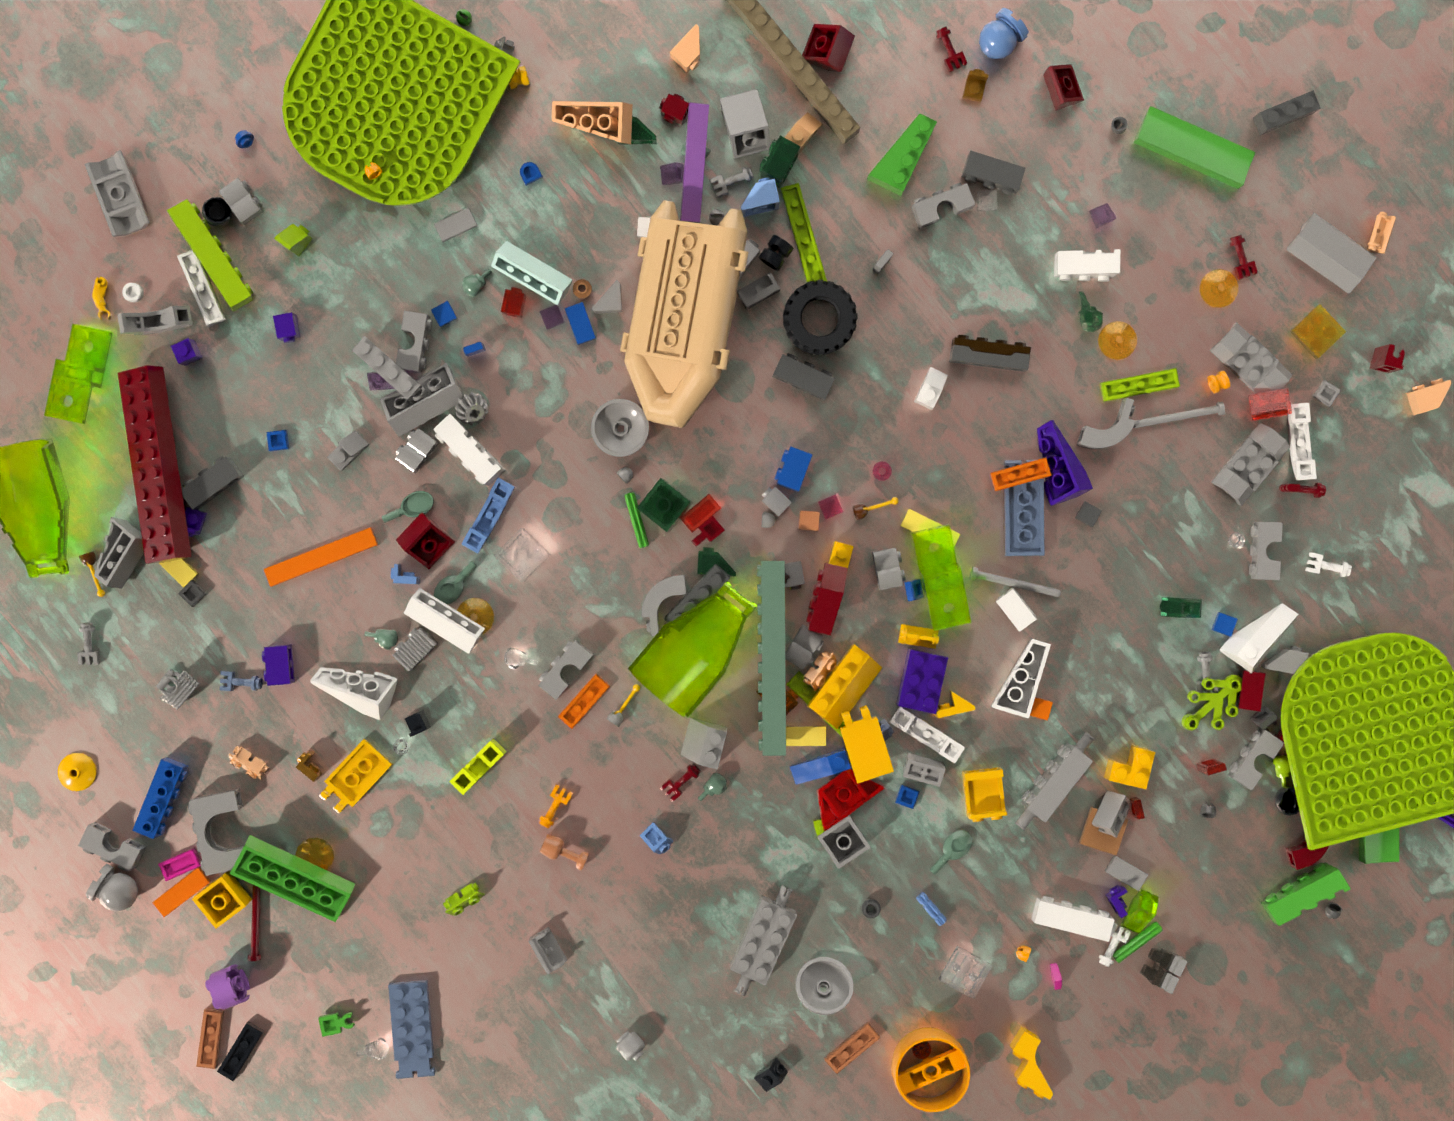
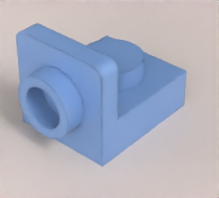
M394 564V568H391L393 583L420 584V577L415 576L413 572H403V576H401V564Z
M654 822L640 835L651 850L657 854L667 852L673 843V840L667 837Z

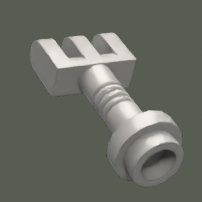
M743 167V172L725 180L721 174L709 180L711 184L719 182V184L712 187L713 190H722L715 194L716 198L729 194L727 187L744 179L747 182L751 181L754 176L750 167Z
M90 622L81 623L79 632H83L84 651L77 653L78 664L84 665L86 659V665H91L93 657L94 665H99V651H92L91 632L95 631V626Z
M1200 652L1197 661L1202 664L1203 679L1210 678L1209 661H1213V656L1211 652ZM1196 681L1197 692L1203 693L1202 681ZM1210 681L1206 683V687L1210 686ZM1218 687L1212 689L1213 693H1218ZM1204 688L1205 693L1211 692L1210 690Z

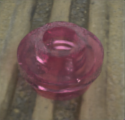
M882 461L874 465L872 473L877 480L884 481L891 476L892 469L887 462ZM879 468L885 469L884 475L879 474Z

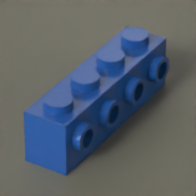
M168 757L160 760L132 831L152 839L164 834L167 827L165 822L174 810V807H172L173 802L178 799L181 793L180 785L187 778L188 772L186 770L188 765Z

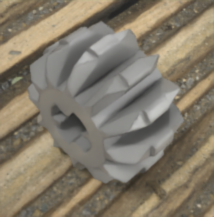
M472 391L469 395L464 394L462 399L458 398L459 403L455 404L456 416L460 418L461 422L464 424L468 423L471 426L474 422L479 424V420L485 419L484 414L488 413L486 400L479 393L475 394Z

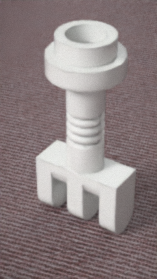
M1309 552V557L1316 558V561L1307 560V564L1314 565V569L1306 567L1305 571L1320 574V569H1327L1339 572L1340 577L1350 575L1352 566L1348 565L1347 562H1343L1342 565L1322 561L1324 555Z
M1116 923L1113 925L1111 932L1113 938L1105 955L1100 954L1099 963L1107 967L1114 963L1111 958L1119 941L1126 943L1131 931L1126 929L1122 936L1124 931L1122 926H1119L1115 932L1117 928Z

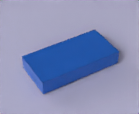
M583 302L565 308L577 344L580 345L596 339Z

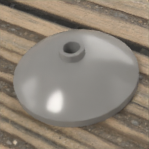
M614 399L604 403L597 409L592 418L591 433L594 442L603 452L611 456L625 457L634 454L644 445L649 433V423L644 411L636 403L626 399ZM623 425L624 431L618 432V426Z
M829 957L814 958L805 963L797 975V996L800 1002L811 1012L819 1015H832L844 1009L849 1003L853 994V979L848 969L841 962ZM825 987L827 991L821 992L820 988Z

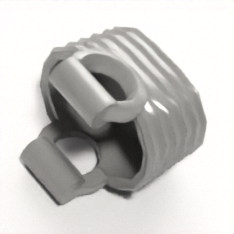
M169 669L156 687L163 693L160 699L178 710L200 683L194 677H191L186 670L180 674ZM170 681L174 682L176 686H170Z

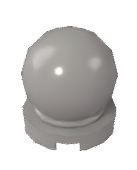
M106 864L99 871L102 875L98 881H92L87 890L86 898L91 901L99 898L101 905L111 911L125 910L136 901L138 894L136 882L129 875L123 873L114 874L115 868Z

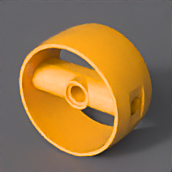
M922 1027L906 1034L895 1047L891 1061L892 1076L898 1092L911 1106L925 1112H940L953 1107L965 1095L970 1081L969 1060L961 1044L951 1034L934 1027ZM937 1040L954 1047L934 1057H926L921 1063L898 1073L900 1062L905 1053L920 1042ZM927 1067H935L933 1072H926ZM962 1069L956 1084L948 1092L940 1096L928 1098L910 1093Z

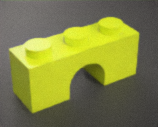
M493 738L449 782L464 795L507 751Z

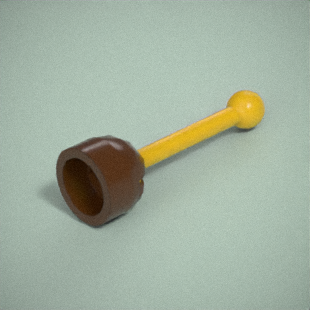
M893 497L890 501L870 507L857 504L853 506V512L856 520H860L867 516L868 511L890 504L896 505L899 500L897 497Z
M94 551L80 555V562L90 568L98 590L97 595L103 597L105 591L101 589L98 579L94 576L95 570L93 565L96 562Z

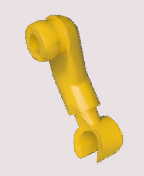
M101 276L95 279L92 297L96 307L99 309L98 317L100 320H102L104 313L108 314V320H110L112 316L106 310L104 300L108 282Z

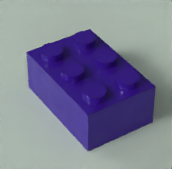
M908 648L896 704L900 707L936 714L948 657Z

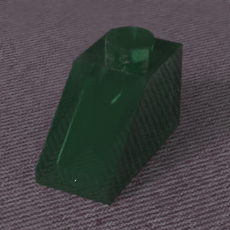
M632 115L631 144L618 142V144H657V138L637 117Z
M703 547V551H699L697 574H706L717 564L730 576H736L734 569L718 552H714V548Z
M1162 597V602L1160 603L1161 616L1201 618L1202 599Z

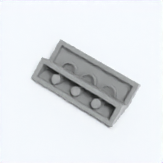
M1313 213L1304 223L1300 233L1287 247V251L1348 294L1361 282L1377 258L1316 213Z

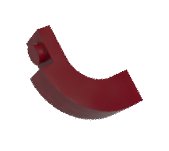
M1305 840L1301 844L1286 848L1291 867L1299 870L1313 865L1324 856L1329 846L1309 850Z

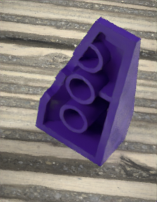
M1050 420L1037 428L1039 451L1042 453L1043 458L1047 457L1052 475L1045 477L1044 490L1050 505L1054 506L1092 490L1093 487L1084 467L1054 420Z

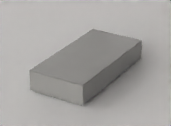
M469 208L434 224L442 242L477 227Z
M889 249L886 250L876 262L873 271L879 274L894 253Z
M1116 855L1112 857L1105 869L1106 873L1137 891H1140L1148 877L1147 873Z

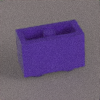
M292 644L264 647L262 661L265 662L266 670H264L263 675L267 686L294 683Z

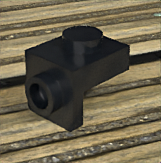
M775 1058L768 1067L756 1073L754 1079L768 1092L782 1083L788 1071Z

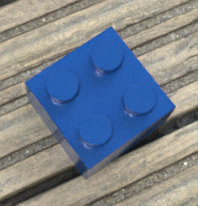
M790 447L789 450L785 449L781 462H784L782 469L778 468L774 478L778 480L776 485L799 492L813 454L794 447Z

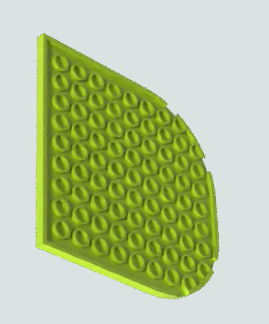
M326 0L286 78L282 106L285 127L293 146L301 157L317 172L370 201L380 204L404 206L421 203L445 191L460 176L521 62L413 0ZM370 162L378 164L382 170L381 175L372 180H369L365 173V166H371Z
M1379 633L1327 646L1304 661L1292 676L1285 691L1281 708V728L1308 849L1314 850L1454 814V670L1447 661V657L1435 646L1416 636L1402 633Z

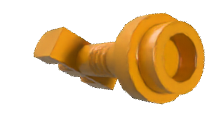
M557 784L550 794L554 798L551 807L545 817L541 815L539 818V824L546 828L554 825V822L551 820L561 802L567 805L573 794L569 792L566 798L563 797L566 791L565 788L561 790L560 794L556 793L559 789Z

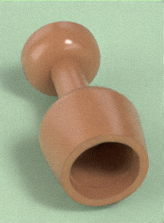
M547 834L539 852L551 860L557 859L559 855L575 861L577 869L582 871L589 853L582 852L578 855L563 848L564 841L561 838Z

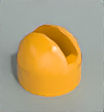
M370 162L371 166H365V173L369 180L380 176L382 170L378 164Z
M1025 945L1019 946L1017 948L1018 951H1016L1017 958L1027 962L1032 948Z

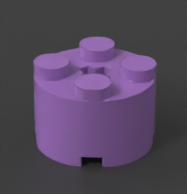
M236 964L213 972L205 982V986L210 991L213 999L212 1004L215 1009L225 1010L249 999L250 995H247V990L250 989L247 975L243 969L238 970L236 968L238 965Z

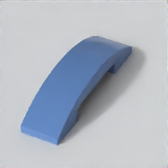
M499 477L497 478L478 517L462 542L463 546L476 553L480 552L503 513L515 486Z

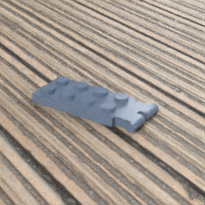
M1004 460V468L1022 464V460ZM1044 479L1004 489L1005 556H1045Z
M428 980L389 983L394 1061L399 1063L396 1079L413 1078L414 1071H417L418 1077L435 1076V1068H431L430 1058L434 1056Z

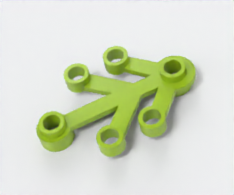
M1235 674L1227 676L1224 680L1204 678L1202 680L1203 688L1212 690L1214 687H1221L1222 689L1218 693L1190 691L1187 695L1189 701L1193 703H1198L1199 701L1208 702L1194 715L1186 714L1183 716L1182 726L1190 731L1195 730L1199 725V721L1214 708L1211 726L1216 730L1223 729V699L1228 695V706L1225 708V713L1230 717L1237 716L1239 710L1236 707V696L1241 690L1242 678ZM1210 681V686L1206 687V683ZM1236 681L1235 687H1232V683ZM1196 694V698L1192 700V695ZM1234 708V712L1230 714V709ZM1194 720V724L1190 726V722ZM1220 721V725L1216 727V722Z

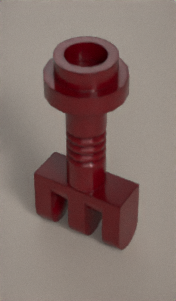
M946 26L936 31L937 40L942 39L949 58L944 60L948 71H954L951 63L954 64L956 69L960 68L959 59L963 66L967 65L963 51L956 54L948 36L951 33L950 29H947Z
M1242 235L1230 238L1231 242L1229 244L1230 246H1235L1240 263L1239 266L1234 267L1237 279H1243L1242 271L1245 277H1249V268L1253 275L1257 274L1255 261L1248 262L1245 257L1242 245L1245 242V238H1242Z
M1318 482L1314 486L1281 484L1279 490L1281 492L1311 493L1315 498H1320L1325 495L1326 486Z
M688 765L686 767L688 771L677 781L673 782L669 779L660 787L661 790L666 789L667 786L670 788L665 792L666 796L672 792L675 793L670 798L672 802L683 793L679 788L692 777L695 779L699 777L701 771L697 765Z

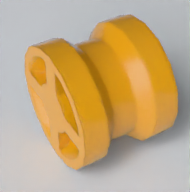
M1223 370L1215 376L1210 375L1207 377L1209 387L1214 394L1218 393L1220 389L1230 388L1229 378Z

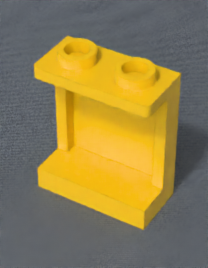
M996 767L962 771L967 817L972 819V822L984 821V818L991 817L992 820L1003 819V816H1007L1002 777H1004L1003 769Z

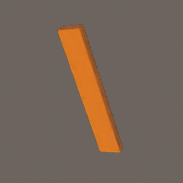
M372 527L263 570L270 587H273L379 544Z

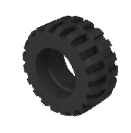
M810 281L800 286L789 297L783 312V325L788 338L796 347L813 355H825L842 348L851 339L857 326L858 313H856L857 307L855 302L851 299L852 296L842 286H838L831 281ZM814 300H826L837 310V325L828 335L815 336L809 333L802 323L804 308Z

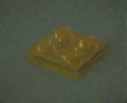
M1321 304L1317 305L1290 330L1293 336L1315 359H1318L1346 333Z

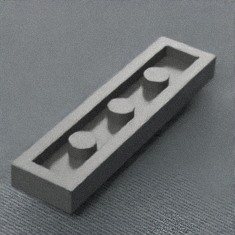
M715 564L665 616L664 620L677 631H680L730 579V575Z

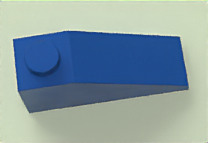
M844 748L789 766L796 785L851 769Z

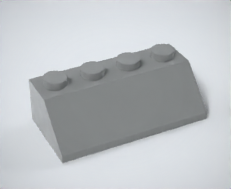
M447 363L415 380L422 388L410 401L397 390L380 399L387 421L398 436L410 432L437 415H441L459 403L458 398L462 399L464 397L463 391Z

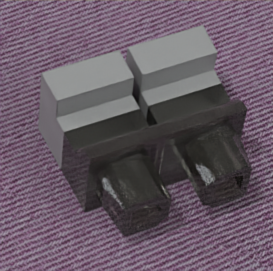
M1151 948L1148 958L1154 960L1155 963L1153 967L1144 964L1140 973L1151 984L1173 994L1179 981L1177 976L1181 977L1188 961L1182 956L1163 948L1161 950Z

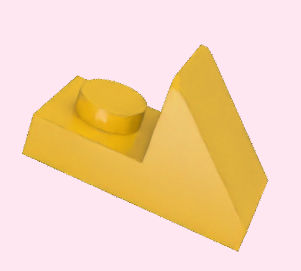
M949 690L953 705L949 703L938 705L939 708H937L935 716L942 718L976 709L974 705Z

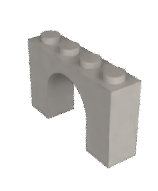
M240 788L197 797L189 801L188 810L190 815L193 816L194 821L192 828L198 839L196 846L198 852L201 853L202 871H205L206 876L231 871L244 847L223 848L214 842L210 833V826L216 815L239 810L244 807Z

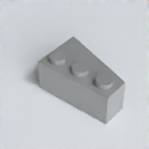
M111 517L109 535H106L104 541H107L103 553H100L94 576L107 587L122 589L144 553L141 532L127 520Z

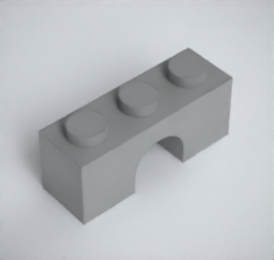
M957 183L950 187L951 190L946 192L939 190L932 194L933 197L928 199L921 197L915 200V204L912 205L911 209L919 229L938 222L937 207L941 204L949 205L955 215L973 209L975 202L968 184L962 185Z
M404 311L401 330L412 333L415 337V343L412 348L408 350L398 349L396 364L404 371L422 373V369L426 367L424 354L425 350L429 348L428 331L432 329V320H430V316L427 314Z
M1254 522V525H1252L1251 536L1253 537V544L1250 546L1252 564L1249 565L1251 579L1280 580L1281 561L1269 559L1266 554V548L1272 542H1282L1283 523Z
M577 640L573 643L569 641L563 649L565 651L561 658L557 656L551 663L553 668L550 672L545 671L539 678L541 683L538 686L555 700L559 698L570 684L562 676L563 667L571 664L581 670L594 655Z
M1261 728L1253 732L1250 743L1242 748L1237 762L1232 763L1228 773L1229 777L1250 790H1253L1263 775L1254 767L1255 758L1260 754H1265L1274 759L1284 745V742Z
M96 822L89 824L78 845L84 848V852L96 854L105 862H113L124 871H131L138 866L146 846L129 838L122 842L119 849L113 848L109 843V836L112 830Z

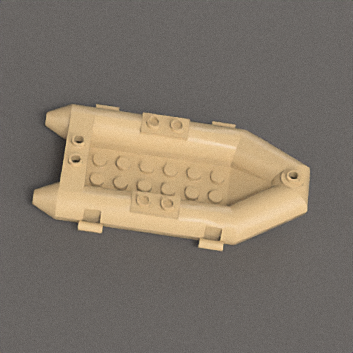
M663 200L650 218L647 237H641L637 256L643 257L630 332H623L620 352H625L624 363L646 419L649 422L684 428L720 380L722 369L727 370L730 350H726L737 296L740 271L745 272L749 253L744 251L748 231L741 210L730 209L718 226L680 221L675 203Z

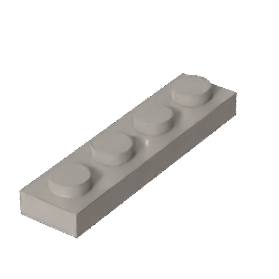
M365 336L352 349L356 355L408 401L422 388L419 383Z

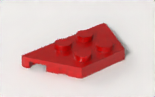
M852 769L837 774L817 789L823 830L826 831L850 815L885 788L872 780L857 784Z

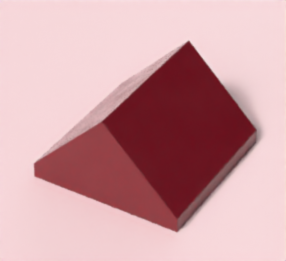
M1072 64L1054 65L1047 68L1043 76L1056 111L1084 101Z

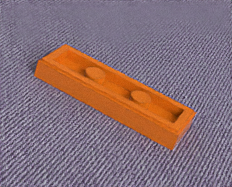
M1047 457L990 473L995 491L1052 476Z
M595 674L560 713L558 718L573 729L610 685L599 675Z
M198 867L152 903L162 916L166 917L208 885L211 880L205 875L201 867Z

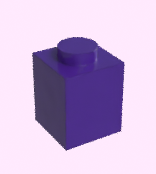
M291 312L273 316L277 339L284 341V343L295 342V338H301L296 314Z
M187 338L171 345L178 364L187 366L203 358L196 341Z

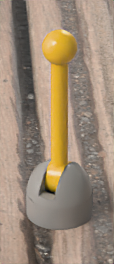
M638 684L633 686V691L619 711H612L606 719L618 727L623 722V710L634 694L640 690Z

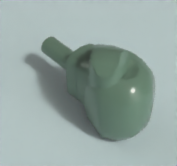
M488 269L481 276L478 273L466 276L463 279V290L469 296H476L478 291L486 284L484 279L492 271Z
M377 629L376 633L365 631L364 634L368 637H374L375 642L386 650H390L397 644L398 635L393 629Z
M713 773L703 786L705 791L698 799L702 801L708 794L713 796L714 794L719 795L725 792L727 789L726 779L719 773Z

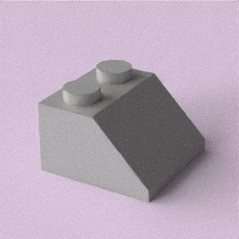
M849 815L817 836L838 869L871 848Z

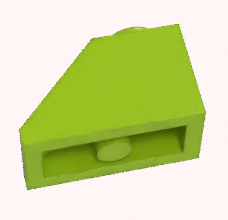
M291 224L277 234L274 239L297 256H300L313 238L308 235L310 231L301 224L299 227Z

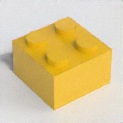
M226 871L199 891L192 900L215 929H217L245 908L252 898L236 878L230 874V871Z

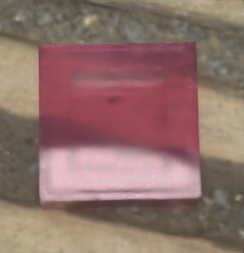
M836 494L818 502L825 520L843 512Z

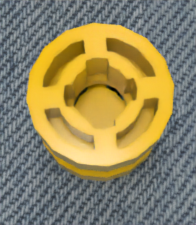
M525 65L520 66L516 70L509 83L511 89L517 88L518 85H530Z

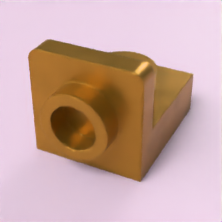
M980 69L970 70L967 75L962 98L981 102L989 75Z
M310 751L307 754L304 752L298 758L297 762L299 764L295 768L314 782L319 779L322 773L316 764L308 763L314 752Z

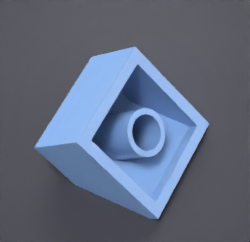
M767 177L755 183L741 206L743 217L779 209L780 200L775 179L770 180Z

